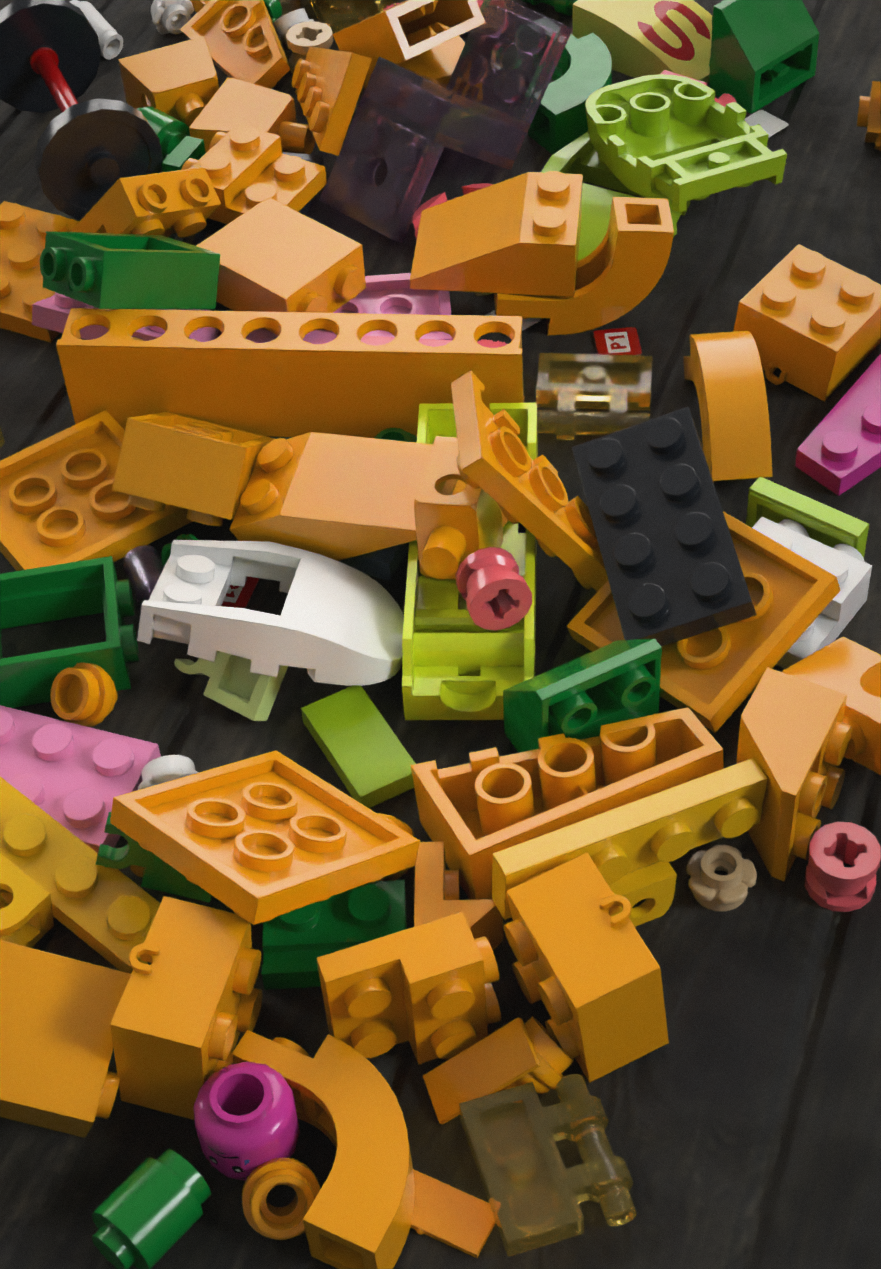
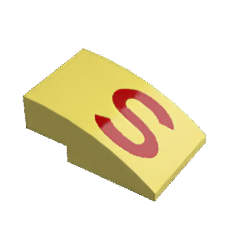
M578 0L573 4V36L578 39L590 33H595L606 44L609 52H611L612 70L633 78L660 75L666 70L706 83L709 82L712 15L694 0Z

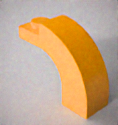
M613 197L609 225L604 239L591 254L577 262L574 297L494 293L496 316H522V319L546 318L548 335H565L598 328L628 313L648 296L658 283L668 263L674 236L668 199Z
M747 330L690 334L691 356H683L684 379L693 381L696 387L701 416L703 451L713 481L772 477L767 395L761 360L752 334Z
M247 1030L231 1054L234 1064L246 1061L261 1063L281 1073L293 1091L298 1118L322 1131L337 1149L332 1169L303 1218L311 1256L337 1269H393L406 1243L411 1227L415 1182L408 1132L403 1112L388 1082L377 1068L360 1052L329 1034L314 1058H311L301 1046L291 1040L281 1037L270 1040Z

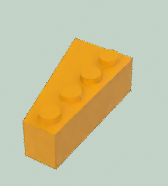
M687 707L601 725L600 736L579 740L576 738H565L564 733L538 738L539 748L500 757L496 747L469 753L470 763L443 769H437L435 760L411 765L420 823L432 842L444 841L446 864L450 870H459L460 886L469 900L492 899L493 853L724 769V754L720 744Z

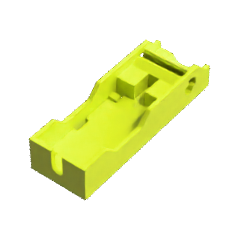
M453 403L419 404L416 443L433 444L436 436L457 437ZM490 403V411L493 415L505 409L520 427L518 438L526 448L529 457L532 460L538 457L537 403ZM510 521L506 523L503 527V543L500 548L511 553L517 562L519 575L525 579L532 592V604L528 613L518 623L509 628L496 631L483 629L474 623L467 610L466 601L456 586V580L426 578L420 573L417 540L409 542L402 635V694L405 720H504L503 690L535 677L537 540L527 529L526 533H518L519 523L513 524Z

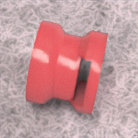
M484 548L468 555L459 565L455 574L456 586L466 601L467 610L476 625L486 630H501L518 623L528 613L532 604V592L525 579L519 575V566L511 553L502 548Z
M839 821L826 824L814 833L809 844V862L805 871V888L809 896L818 905L831 911L850 912L858 910L870 902L875 892L876 873L881 862V846L875 835L863 826L852 822ZM843 863L851 865L852 867H844Z

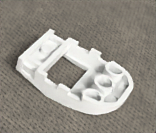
M173 540L170 557L149 600H144L142 603L137 641L150 644L152 638L155 637L189 644L187 655L212 662L215 661L217 651L250 659V672L272 677L278 676L280 665L307 668V673L314 682L363 686L388 680L400 670L402 665L404 615L393 597L374 579L355 568L321 554L270 541ZM247 576L280 581L279 591L288 593L280 616L244 608L222 607V603L229 586L244 587Z

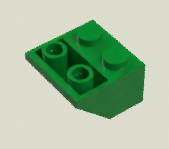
M723 0L713 6L709 87L716 91L715 96L720 97L725 93L730 94L746 112L753 114L815 76L819 31L803 1Z
M655 639L617 640L503 690L504 731L506 736L518 752L538 749V738L564 733L565 738L581 740L600 736L601 725L658 714L662 647Z

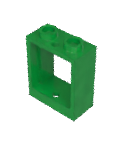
M46 231L45 249L40 257L43 288L99 309L216 308L220 253L162 235Z
M112 556L0 574L1 706L16 708L51 702V687L55 677L62 670L73 668L77 663L81 662L93 663L103 668L114 681L116 691L131 689L129 663L140 661L134 624L125 625L124 617L135 616L134 601L129 579L119 581L117 579ZM104 613L106 642L2 658L1 629Z

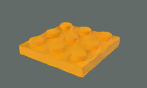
M3 201L0 204V328L50 343L60 334V332L32 325V304L55 295L54 291L43 288L40 257L45 249L46 231L71 232L80 221L25 207L17 203Z
M106 410L0 460V552L16 571L112 556L113 562L193 522L186 518L188 509L165 503L163 512L146 510L128 504L130 494L112 490L125 430Z
M724 511L723 513L757 615L662 646L660 697L678 709L688 707L698 720L714 733L719 730L755 689L766 668L772 669L841 591L835 575ZM609 581L599 589L567 625L572 638L591 651H595L617 640H625Z
M276 750L113 797L110 820L112 825L138 842L143 849L155 854L183 874L188 881L200 886L232 909L237 916L249 921L253 925L270 921L277 916L315 902L327 900L331 896L369 882L378 881L383 877L416 865L420 840Z

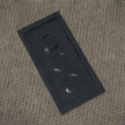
M689 407L572 447L625 640L655 639L662 647L757 615Z

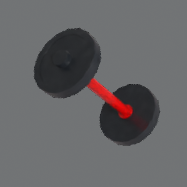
M14 0L0 10V99L21 111L44 113L60 109L61 113L51 120L38 139L34 166L38 183L55 208L77 220H81L119 178L160 173L163 162L160 139L142 112L122 101L97 98L78 103L76 100L86 92L97 76L101 58L98 35L79 7L67 0Z

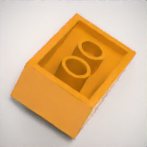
M558 171L545 173L527 172L422 210L410 275V289L574 297L581 232L583 174H564Z
M171 412L129 417L126 422L112 490L130 494L128 504L138 508L163 512L166 503L188 509L186 518L191 521L211 526H222L224 518L234 519L240 504L241 495L247 487L257 462L258 453L263 446L275 440V438Z
M309 432L289 439H275L263 446L258 453L257 462L247 487L241 495L240 504L230 526V531L238 541H270L321 554L337 561L416 541L414 499L433 444Z

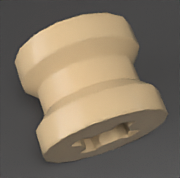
M314 21L302 22L292 26L287 31V45L293 51L289 58L291 73L293 74L299 59L306 60L309 47L324 49L331 47L333 33L327 24Z

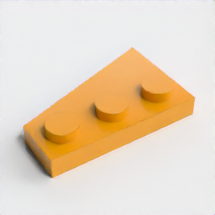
M210 0L180 29L188 40L203 36L213 63L230 78L272 89L291 70L264 0Z

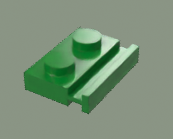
M405 880L369 882L331 896L327 900L312 903L277 916L270 921L263 922L262 947L264 956L262 979L264 989L321 987L317 957L407 929Z

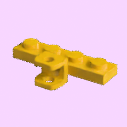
M751 758L493 853L492 899L504 920L511 918L507 890L582 854L588 853L613 894L622 895L629 900L631 905V916L629 919L634 927L657 919L668 911L674 898L677 874L669 862L682 857L690 849L722 837L734 838L740 836L752 826L759 824L768 778L755 760ZM646 899L641 905L632 908L639 901ZM620 906V911L613 914L611 917L622 912L623 908Z
M0 776V940L31 948L54 926V917L117 969L131 974L133 969L129 963V953L133 947L145 942L160 902L118 869L96 865L97 852ZM141 955L137 959L141 963H148L141 960Z

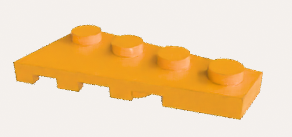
M309 47L306 60H298L293 72L291 85L293 88H296L297 100L302 107L303 115L307 119L309 129L312 131L320 151L339 156L372 60L371 58L353 52Z
M470 370L451 383L459 450L456 464L461 476L469 486L474 489L481 488L493 498L501 512L511 523L517 524L520 522L530 531L548 556H558L567 564L584 588H594L598 592L608 581L588 506L579 496L568 501V495L558 476V471L543 454L534 460L529 457L526 448L518 438L520 434L518 424L505 409L493 415L482 402L481 394L484 393L485 386Z

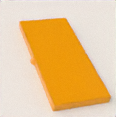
M518 1017L424 1074L423 1079L440 1124H445L486 1098L491 1099L496 1092L540 1067V1063L522 1018Z
M413 1169L415 1197L410 1228L415 1229L419 1235H428L478 1258L502 1209Z

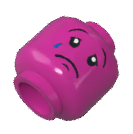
M246 1061L225 1066L211 1074L200 1087L193 1107L195 1128L202 1152L214 1169L228 1178L246 1181L250 1173L259 1165L274 1158H291L294 1154L300 1135L298 1115L293 1091L281 1073L266 1064Z

